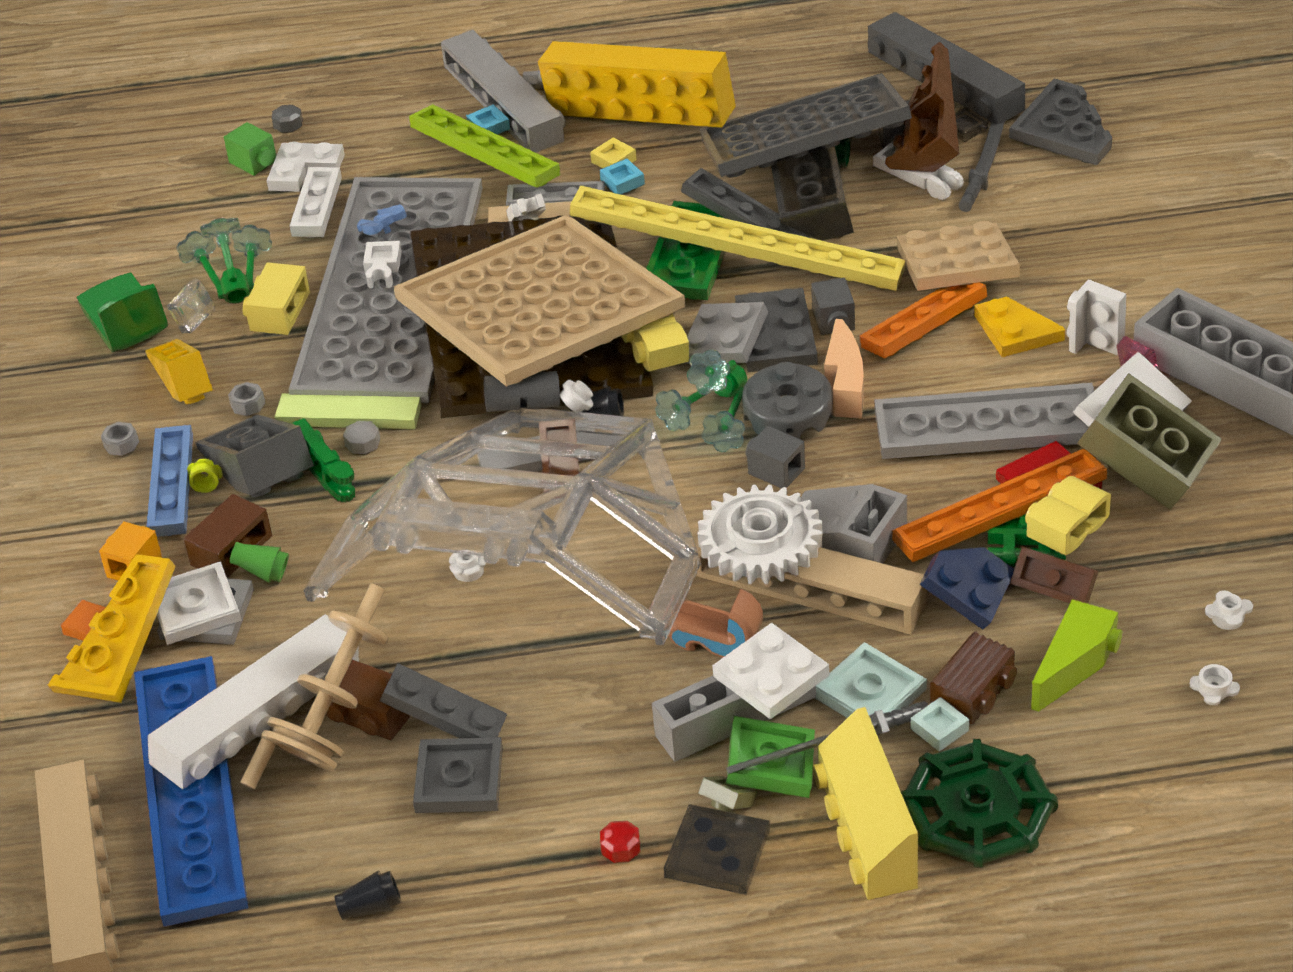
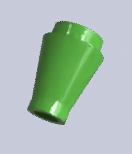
M236 542L232 550L230 563L243 568L268 583H271L272 580L281 582L287 567L289 553L282 552L281 547Z

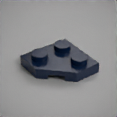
M985 547L939 551L932 558L919 585L983 630L992 622L1011 581L1014 568Z

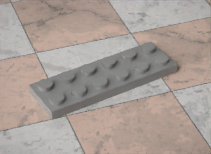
M1093 383L874 399L882 459L1043 447L1054 441L1061 445L1077 444L1088 429V426L1073 411L1094 392Z

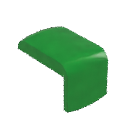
M131 272L104 281L76 297L85 316L111 352L137 345L168 327V321L155 285L141 286Z

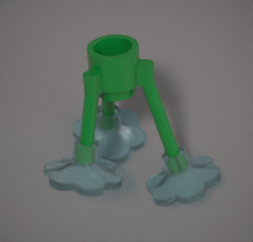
M217 218L210 223L200 226L201 233L198 231L188 233L185 240L177 244L176 249L179 253V259L183 263L193 261L203 265L217 289L219 299H224L226 302L233 304L241 303L245 297H249L254 287V258L262 251L272 248L270 232L264 228L258 229L254 225H245L239 230L241 226L238 218ZM230 233H232L231 239L234 241V249L244 252V255L247 257L246 275L240 269L234 268L229 245H231ZM214 237H216L218 247L222 248L227 269L223 272L221 280L209 262L208 254L216 249V244L213 241Z
M709 349L704 354L695 353L690 358L691 368L687 371V379L691 384L696 385L697 392L688 397H681L679 392L674 389L668 392H659L656 395V402L658 404L655 408L656 415L665 422L666 427L670 431L685 430L690 426L689 415L692 403L710 394L712 391L726 398L733 396L734 398L728 412L720 411L717 415H707L702 422L704 430L701 436L704 442L713 444L714 448L719 452H727L730 448L738 449L744 442L742 434L745 431V425L742 421L734 419V416L742 400L743 388L747 382L746 372L736 364L735 360L727 362L721 359L720 353L715 349Z

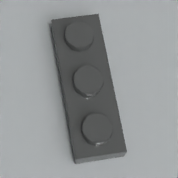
M397 663L380 699V702L458 738L498 737L507 713L399 663Z

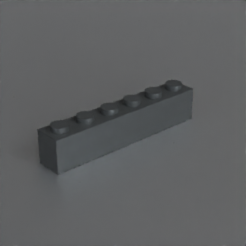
M893 12L868 26V52L921 83L925 80L924 75L921 73L924 66L931 65L934 58L930 50L938 42H941L949 52L954 101L986 120L1000 124L1025 110L1024 82L899 13Z

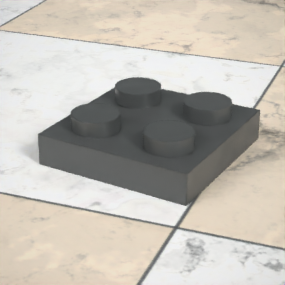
M501 737L420 739L413 798L415 813L498 811L503 753Z

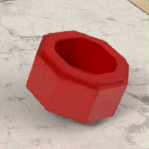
M627 820L612 821L600 831L602 855L613 863L630 862L641 852L639 828Z

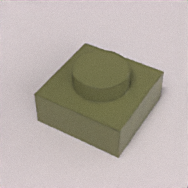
M725 776L703 777L698 793L712 799L711 805L725 812L734 813L735 809L753 806L757 794L756 790L726 784L727 777Z

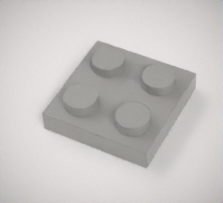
M764 302L701 304L687 336L689 341V362L684 364L728 363L730 360H735L736 363H747L768 314Z

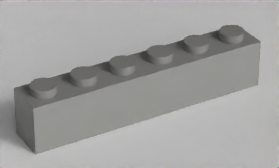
M470 30L441 41L444 67L484 108L494 104L509 118L510 129L507 131L523 147L536 153L564 142L563 128L565 127V119L561 111L552 107L544 95H540L533 88L530 81H526L520 76L514 66L511 67L504 60L501 53L496 52L485 38L482 39L474 30Z

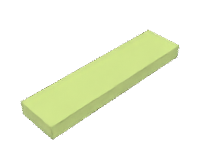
M282 393L274 417L276 420L290 424L305 418L311 427L346 428V426L356 421H372L379 429H416L422 405L420 397L290 395L289 393Z

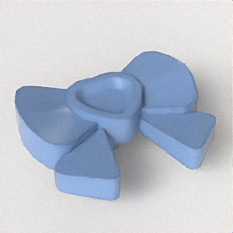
M394 205L377 210L378 215L374 217V220H359L357 229L359 232L363 231L367 235L377 234L382 229H384L385 234L390 233V224L407 217L405 209L402 205Z

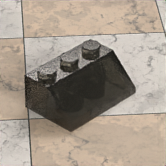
M821 146L809 150L808 154L798 158L784 157L778 159L777 163L771 166L781 224L821 241L840 238L854 233L843 174L835 146L831 148H822Z

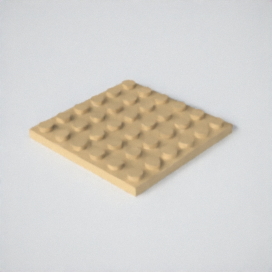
M569 215L559 217L394 286L395 298L506 387L519 383L531 375L548 370L558 363L580 356L585 351L601 344L609 343L619 336L636 331L646 324L668 317L671 313L685 308V298L682 293Z

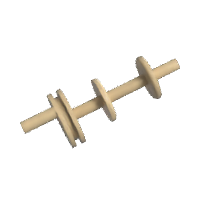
M372 583L369 585L355 617L335 610L330 611L328 615L329 621L347 633L324 680L308 674H301L297 679L301 686L317 694L302 727L282 719L270 717L267 724L273 731L263 730L262 738L240 781L241 784L255 790L275 747L314 766L329 771L336 770L338 765L332 760V757L341 758L344 751L329 740L317 735V732L331 702L348 708L356 709L357 698L339 686L361 640L376 645H385L389 639L384 632L369 624L385 590L382 587Z

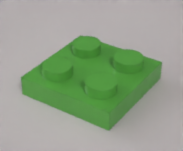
M734 716L730 734L728 767L813 740L815 730ZM814 748L735 773H727L726 784L809 798L812 788Z

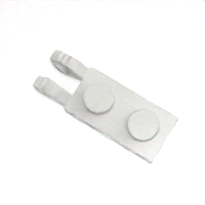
M893 142L873 156V166L924 190L927 189L932 197L939 200L948 198L951 195L950 189L955 191L964 185V178H962L960 172L958 173L957 170L954 171V169L946 165L935 172L889 169L885 165V160L895 153L896 147L893 145Z

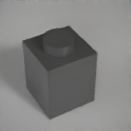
M845 277L811 283L812 311L821 336L832 334L836 319H843L851 331L855 330V303Z
M766 426L757 437H753L746 447L745 454L748 463V474L779 488H787L805 469L804 441L770 426Z

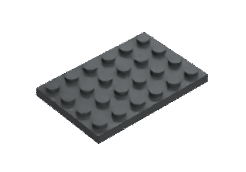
M880 73L728 120L722 128L705 127L699 129L702 141L720 176L732 178L744 174L746 169L755 166L759 168L770 167L776 164L778 159L784 157H802L813 148L837 146L842 139L852 136L853 138L869 136L872 130L881 127L886 129L899 127L904 123V120L912 117L909 105L886 77Z

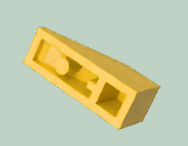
M175 339L145 350L148 359L171 396L177 401L192 404L204 399V393L213 390L200 351L179 339Z

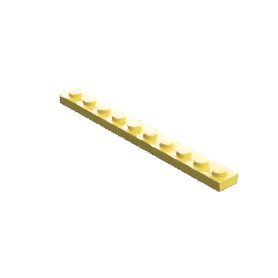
M581 185L570 204V216L583 218L587 221L605 223L618 228L635 230L652 236H661L683 243L712 248L717 251L743 255L747 258H756L782 266L808 270L813 273H821L838 278L845 277L847 281L873 285L881 289L896 291L905 268L906 260Z

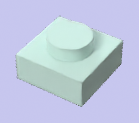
M940 697L911 717V730L940 752L969 731V719Z

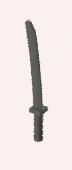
M991 121L982 154L975 170L971 169L969 172V185L958 205L959 209L963 212L970 211L980 190H987L988 173L1000 142L1004 122L996 124Z
M922 701L883 713L882 710L875 711L869 717L877 736L890 731L889 729L895 726L910 723L911 717L927 707L928 703ZM829 735L726 767L727 773H735L818 747Z

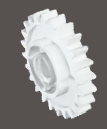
M752 485L750 492H745L739 487L737 488L736 496L724 493L723 502L713 500L711 502L712 510H704L703 520L698 521V545L701 548L702 558H708L710 568L719 566L720 576L732 572L733 581L735 582L742 576L747 577L748 584L751 585L756 578H761L764 584H768L772 576H775L782 582L784 581L785 572L797 576L798 566L809 568L810 558H817L818 548L822 547V520H819L818 509L811 510L810 500L801 502L800 493L798 492L787 496L786 487H783L778 492H773L772 485H768L764 491H759L756 485Z

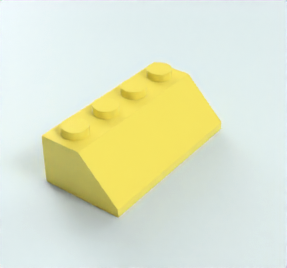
M866 707L858 708L818 745V764L813 765V775L817 788H825L827 795H825L824 800L829 819H837L839 825L837 827V837L842 852L849 851L852 859L849 860V867L854 884H862L867 899L871 900L918 888V833Z

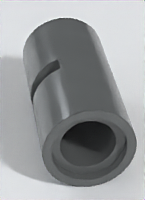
M557 371L538 372L519 383L511 384L507 387L493 375L484 376L486 411L559 407L560 390Z

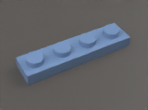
M191 425L155 428L147 527L155 530L157 537L187 533L190 490L187 467L192 461L193 447Z

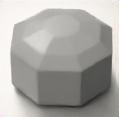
M245 382L234 386L228 394L230 405L235 414L248 416L260 412L265 405L264 394L258 384Z
M356 421L346 426L343 435L345 447L353 454H367L377 449L380 442L379 428L372 421Z
M116 422L107 426L101 435L103 446L110 455H125L134 451L139 443L137 431L131 423Z

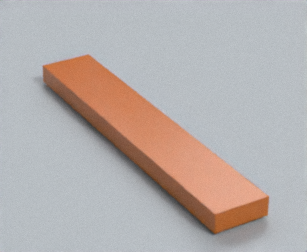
M1081 449L892 530V540L912 562H915L1026 514L1033 503H1038L1041 499L1048 496L1050 489L1055 483L1061 482L1069 476H1074L1091 485L1107 479V468L1090 452Z

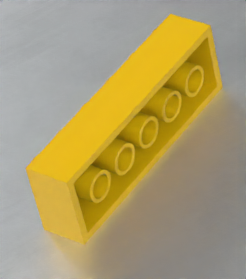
M553 41L538 60L546 98L552 107L561 111L563 116L722 128L736 107L726 52Z

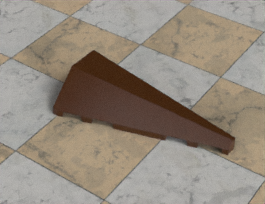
M938 42L931 48L930 52L934 56L931 65L924 66L921 73L924 75L925 80L922 85L915 87L908 104L912 118L904 120L905 128L902 136L898 135L893 140V145L896 147L895 153L885 160V165L889 169L935 172L959 155L949 52L941 42Z

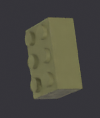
M1128 373L1077 444L1171 510L1190 488L1222 439Z

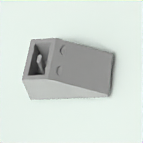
M874 484L807 490L800 497L801 502L811 501V510L818 509L819 520H822L823 531L822 548L883 564L896 545L892 540V530L907 524V495Z

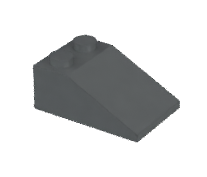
M258 414L195 442L197 449L206 459L212 460L214 465L217 464L221 467L222 476L236 491L251 495L252 497L267 494L272 490V485L281 481L291 482L297 480L304 475V470L314 466L300 426Z

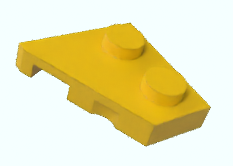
M1007 296L974 305L975 318L1001 357L1065 341V329L1063 326Z

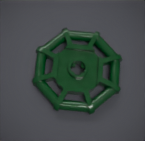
M973 739V743L936 754L926 752L919 757V766L906 789L901 794L917 830L918 845L923 850L930 851L933 849L974 863V868H983L984 863L1023 851L1032 853L1039 847L1038 839L1050 815L1058 809V798L1048 789L1035 766L1036 760L1029 754L1021 756L981 743V739ZM988 762L998 765L999 771L988 768ZM937 777L940 780L939 786L937 787L936 785L934 790H925L931 778ZM1018 778L1024 779L1030 791H1022L1016 780ZM977 795L979 799L988 800L984 803L976 804L971 802V796ZM922 807H933L939 819L930 824ZM1022 809H1034L1026 826L1018 821V816ZM948 831H951V832L954 833V835L956 836V838H958V839H960V840H962V841H972V840H974V845H971V844H968V843H965V842H962V841H959V840H956V839H953V838H950V837H947V836H944V835H945ZM1005 832L1012 836L983 845V839Z

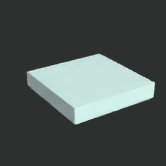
M864 642L833 669L827 678L816 685L815 699L846 718L856 709L866 707L868 715L878 710L886 713L909 706L927 689V679Z

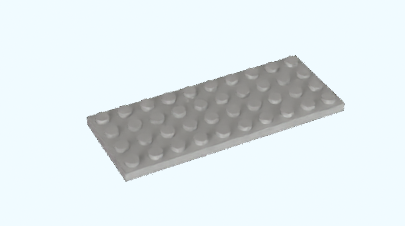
M354 177L289 386L290 395L420 397L421 403H429L435 380L425 322L395 298L394 286L417 277L410 241V231L422 230L424 228L474 225L483 190L481 178ZM394 205H402L405 209L407 217L390 224V233L385 234L384 229H382L377 234L367 235L363 231L359 232L357 229L359 220H374V217L378 215L377 210ZM400 241L402 251L399 272L392 273L393 285L390 288H386L385 280L380 279L374 282L373 288H368L363 265L366 242Z

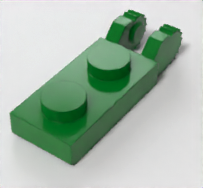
M305 418L294 421L292 424L298 425L301 428L314 464L313 467L309 468L311 473L337 501L346 503L355 498L354 485L352 486L354 471L348 462L341 461L334 449L330 450L325 444L318 429L314 430Z

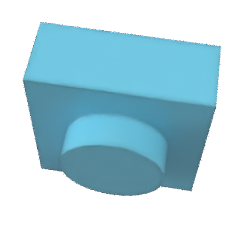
M494 104L466 115L468 121L497 135L510 129L509 118Z
M628 159L599 170L600 180L605 181V185L616 194L628 193L637 187L645 185L644 173Z

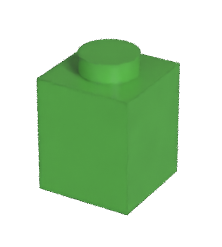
M246 122L224 136L229 163L255 176L274 163L276 151L273 137L264 130Z

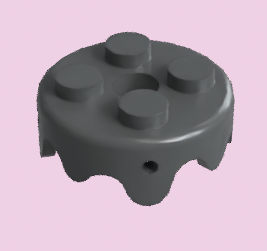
M781 362L755 373L748 379L743 388V420H750L753 430L758 435L766 426H770L800 439L801 433L805 429L813 427L820 432L824 429L828 418L833 417V391L831 384L822 373L809 366L792 362Z

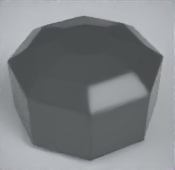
M282 105L272 111L274 129L286 133L294 132L302 126V112L295 105Z

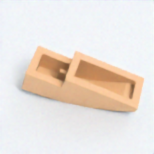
M836 319L824 363V375L830 382L833 391V416L862 419L864 375L861 353L849 327L843 319Z

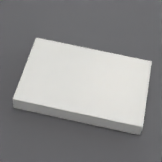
M1137 352L1082 401L1073 413L1089 427L1128 373L1182 411L1187 408L1192 400L1143 355Z

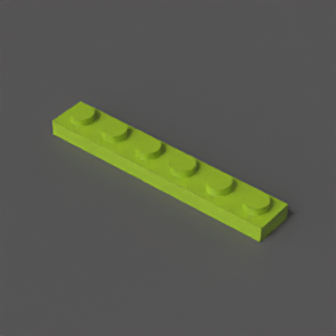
M434 104L409 116L410 127L535 188L544 186L552 179L560 176L559 163Z

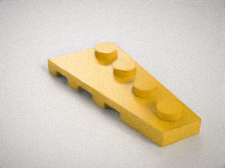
M135 555L110 592L109 596L112 599L101 613L97 612L88 624L91 630L80 646L76 644L73 646L66 657L69 661L60 675L54 674L47 686L53 692L122 703L176 566L168 558Z

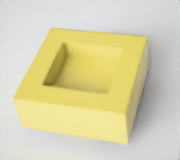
M614 137L590 152L591 162L601 168L608 167L624 159H628L631 162L637 160L636 149Z

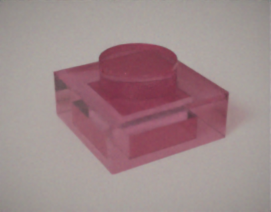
M1124 336L1116 345L1121 366L1139 352L1158 369L1153 349L1127 336Z

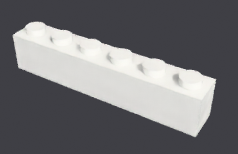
M323 615L148 735L149 764L182 789L197 779H202L212 768L225 759L236 755L242 747L256 737H260L263 730H269L270 726H268L267 722L270 717L283 719L286 716H290L300 706L317 695L301 686L297 679L301 674H308L324 680L347 632L329 621L328 615ZM359 646L352 658L356 661H359Z

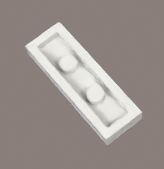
M308 167L290 223L292 237H324L342 179L340 167Z

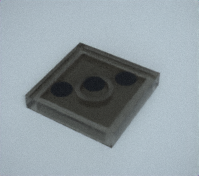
M689 804L664 865V878L747 895L770 832V820Z

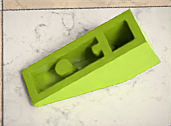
M1071 600L1032 682L1031 710L1041 711L1103 668L1110 652L1117 653L1123 634L1122 630L1117 629L1118 612Z

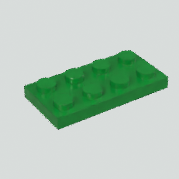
M673 201L672 204L673 207L724 218L700 203ZM659 236L646 269L682 293L684 298L708 300L726 251H717L712 248L683 243Z

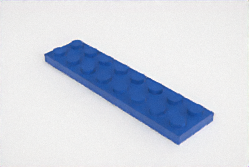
M209 656L134 672L159 909L163 926L247 909L249 907L228 758L212 768L205 777L197 779L184 789L180 788L149 764L148 735L218 688L213 658Z

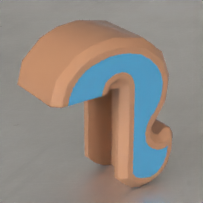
M740 588L730 612L686 600L677 606L667 628V635L676 646L684 650L695 651L697 645L700 644L711 654L723 658L758 633L763 621V610L757 599L742 588Z

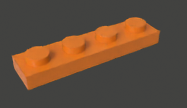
M978 282L942 287L860 335L861 348L884 359L896 354L903 347L921 339L923 335L940 325L946 324L951 318L972 308L976 303L987 297L986 285Z

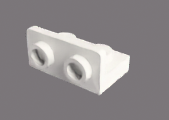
M1088 279L1078 291H1074L1068 300L1067 309L1070 311V323L1067 328L1069 352L1076 354L1087 343L1118 355L1124 348L1126 293Z

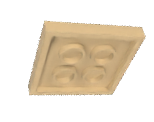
M979 221L974 223L973 226H944L940 230L929 232L913 230L906 235L897 236V249L902 259L906 260L905 266L917 291L1020 277V264L997 223Z

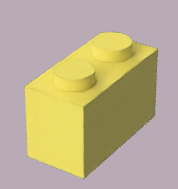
M266 263L261 274L256 277L249 297H245L243 302V315L247 317L250 331L289 335L310 294L305 266Z

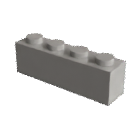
M713 676L652 703L655 736L674 762L730 737L734 716L762 721L769 719ZM816 686L778 714L816 698Z

